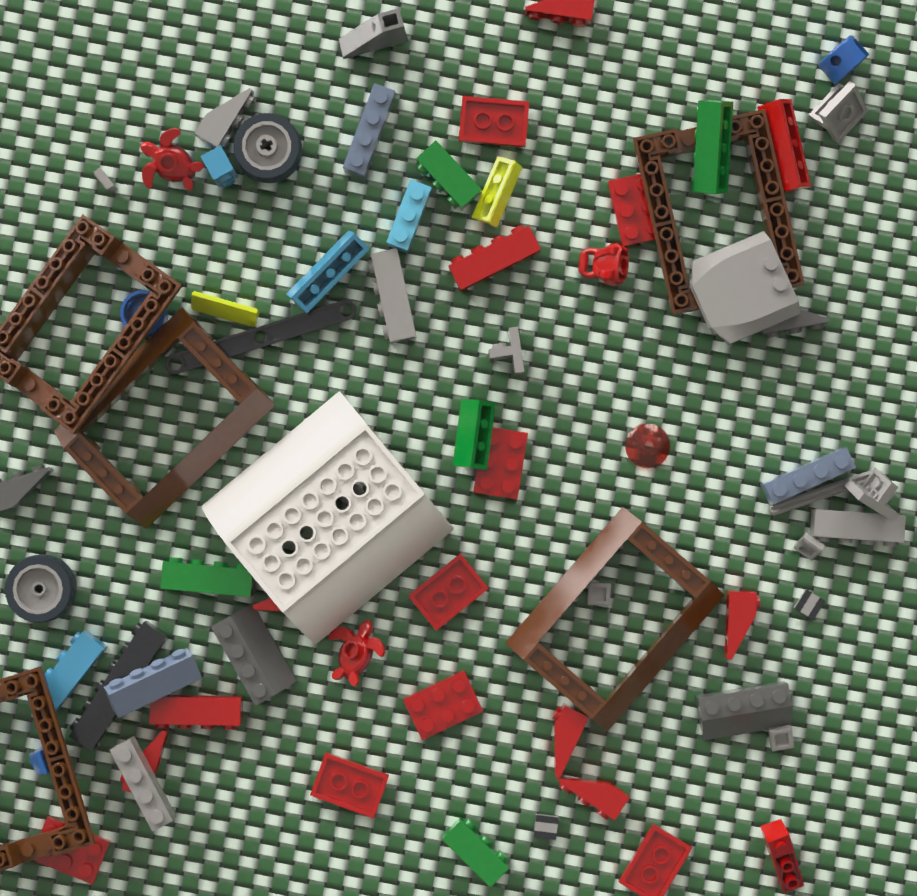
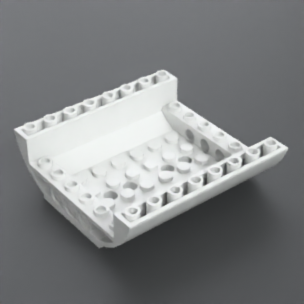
M340 391L201 506L206 517L224 543L278 608L315 644L320 642L454 530L452 525L439 512ZM357 482L365 483L367 487L365 494L357 495L354 492L353 487ZM341 496L346 497L349 501V506L345 510H340L336 506V500ZM304 526H309L313 529L314 533L311 539L306 540L302 538L300 532ZM286 541H292L295 544L296 549L293 554H286L283 551V544Z

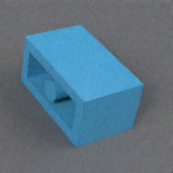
M221 145L201 156L218 187L223 186L225 188L236 182L235 179L238 175Z

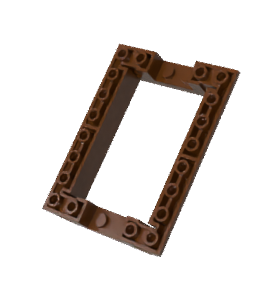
M762 109L735 115L732 119L731 143L740 141L745 143L764 231L773 243L792 288L805 285L766 111ZM697 127L677 131L676 128L633 138L672 314L700 310L691 289H688L690 286L661 159L695 152V131Z
M82 214L0 326V378L21 391L39 405L42 411L75 435L183 286ZM98 252L151 292L71 401L18 361V359L92 257Z
M181 307L132 355L75 435L62 425L54 430L61 445L129 517L146 529L276 405L213 342L214 339L184 307ZM181 341L240 404L143 496L140 493L142 490L133 481H128L99 451L101 447L93 439H89L83 432H87Z
M622 507L505 643L587 716L608 732L725 595L641 520ZM629 540L635 548L652 560L674 579L680 587L690 593L693 598L604 700L595 690L583 682L538 642L622 544Z
M42 666L0 679V703L27 695L66 826L1 844L0 871L13 868L27 861L51 854L55 856L96 843Z

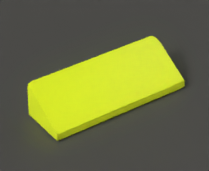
M497 156L473 212V219L497 228L522 170L520 164L516 161Z
M196 291L192 292L191 309L251 327H255L260 312L256 308Z

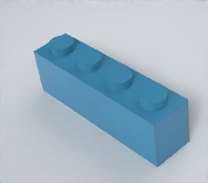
M348 230L286 295L302 311L308 313L370 248L355 233Z
M87 630L82 633L77 632L70 641L72 646L69 650L66 651L64 649L57 657L56 661H58V664L54 669L50 667L45 672V678L56 713L108 647Z

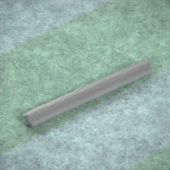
M872 470L849 478L862 485ZM846 479L787 498L774 505H769L772 515H777L849 491L843 485Z

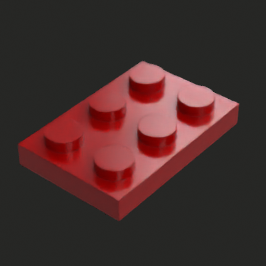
M462 96L459 142L525 148L529 101Z
M641 174L608 181L622 246L627 247L655 240Z
M492 428L487 470L477 469L473 493L518 499L528 433Z
M460 553L408 596L437 631L489 588Z
M464 670L403 698L422 740L483 712Z
M325 752L310 796L374 819L389 774Z
M48 816L41 833L66 826V823ZM93 834L96 842L93 845L55 856L51 854L34 859L33 861L93 885L111 841Z
M652 823L618 882L640 896H664L692 850V846Z

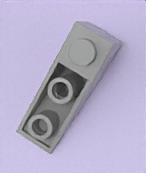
M248 88L208 112L194 133L197 138L214 148L220 145L226 148L231 141L232 136L230 134L234 127L237 129L243 121L244 117L242 114L245 109L249 110L255 101L253 90Z

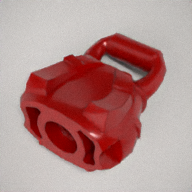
M611 243L601 249L587 248L580 253L578 272L585 278L600 279L606 285L617 286L623 284L627 278L629 267L628 249L618 243ZM589 253L595 255L592 272H587Z

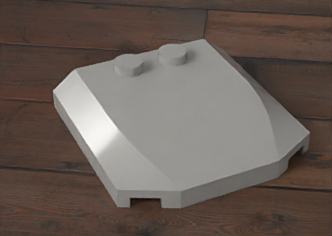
M764 231L691 262V291L709 330L714 334H718L725 340L727 345L801 314L797 296L771 239Z

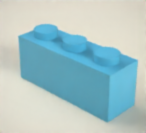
M410 179L388 236L387 246L394 249L397 248V250L408 254L432 193V187Z

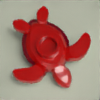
M172 128L164 131L160 136V147L150 142L140 144L142 152L146 156L153 158V161L146 164L142 170V180L146 187H153L154 175L157 172L160 177L167 181L183 182L187 190L193 189L194 182L192 178L205 165L199 161L193 162L190 155L182 147L172 144V141L181 134V130Z
M369 620L364 621L359 626L356 636L346 627H339L330 632L328 636L330 640L345 641L338 654L340 668L333 671L332 679L340 680L345 677L351 685L357 687L359 675L369 665L373 651L378 656L384 657L386 649L382 641L376 637L369 638L373 632V624Z

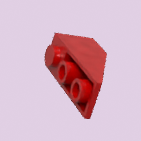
M543 0L525 6L524 15L536 21L545 18L551 19L550 22L555 24L570 22L576 27H586V25L591 24L595 0Z
M561 776L560 779L557 778L560 783L559 787L568 794H571V792L579 796L578 800L587 807L590 804L598 809L596 813L606 820L609 817L615 820L630 798L627 793L608 781Z
M782 819L760 826L782 892L786 893L803 887L804 882L792 841Z

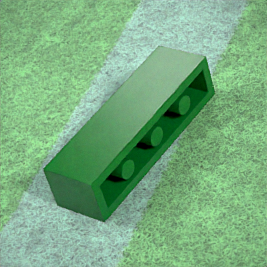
M698 101L696 109L697 129L695 131L696 146L693 156L695 162L692 177L693 192L708 194L728 193L734 104L732 101Z
M169 557V561H163L160 589L252 597L254 578L241 563H237L236 567H227L228 562L214 561V565H206L205 560L192 559L191 563H185L183 558Z

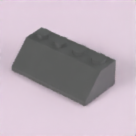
M252 603L211 626L253 703L257 706L297 682L259 612L254 610V604Z
M785 681L695 696L703 741L764 731L771 727L789 724L792 726V703L789 686Z

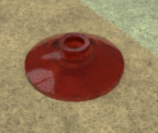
M645 423L636 426L629 432L625 441V450L628 458L635 465L642 468H653L660 465L667 458L670 450V441L662 428L654 424ZM647 441H650L652 443V448L650 450H647L644 447V444Z

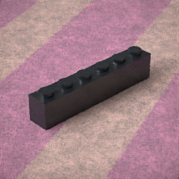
M148 621L136 625L131 633L134 635L130 643L125 642L119 651L121 657L117 662L113 661L107 669L108 677L105 681L101 680L94 689L97 694L93 700L90 698L87 700L82 708L84 711L80 719L76 718L69 728L72 730L69 737L90 751L97 747L117 716L112 709L104 686L109 685L114 679H122L130 675L135 669H143L149 666L169 637L167 633Z

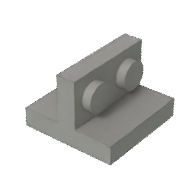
M849 81L845 86L838 83L809 114V117L813 122L827 129L831 139L839 143L865 116L868 109L856 84Z
M518 326L510 327L508 329L510 346H506V343L493 344L492 349L488 350L489 361L511 358L514 376L523 375L524 365Z
M874 467L862 485L849 477L843 483L860 502L889 520L894 521L899 515L887 504L894 497L898 486L877 468Z

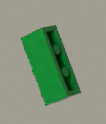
M436 140L416 158L418 163L416 168L424 176L428 174L433 179L431 184L438 192L444 191L447 194V201L454 209L459 207L463 211L482 193V189Z
M461 399L452 466L487 470L496 403L483 400Z
M460 817L442 835V840L491 887L509 869V864L507 863L509 858L501 850L496 852L491 847L492 841L485 834L480 836L475 831L476 825L469 818L464 820Z

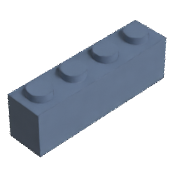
M374 83L344 162V172L362 179L366 178L396 98L395 90Z
M843 447L761 483L760 486L769 505H774L856 468L847 447Z
M185 648L174 651L171 656L164 659H157L143 669H135L130 675L122 679L112 680L109 685L104 686L113 711L120 718L202 679L194 656Z

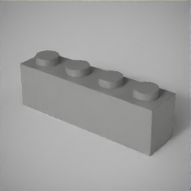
M397 248L372 253V260H368L370 274L375 273L377 282L372 283L375 296L380 295L381 304H377L380 317H385L386 325L382 326L384 338L389 339L390 343L417 338Z
M812 509L810 535L816 536L818 541L830 542L831 537L839 538V543H852V539H859L861 544L875 545V541H883V546L897 547V542L904 543L906 516L898 515L894 521H891L885 516L876 513Z
M135 736L110 749L152 832L172 822L177 816Z

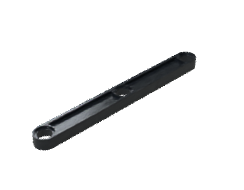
M342 300L310 310L308 313L297 314L213 342L231 358L351 320L355 317L357 310L352 301ZM350 304L352 306L353 312L350 316L345 317L341 315L340 308L342 305ZM258 331L266 332L267 340L264 343L256 342L255 334ZM188 349L171 354L165 360V368L172 374H181L204 366ZM179 358L182 365L179 370L174 371L170 368L169 363L171 359Z

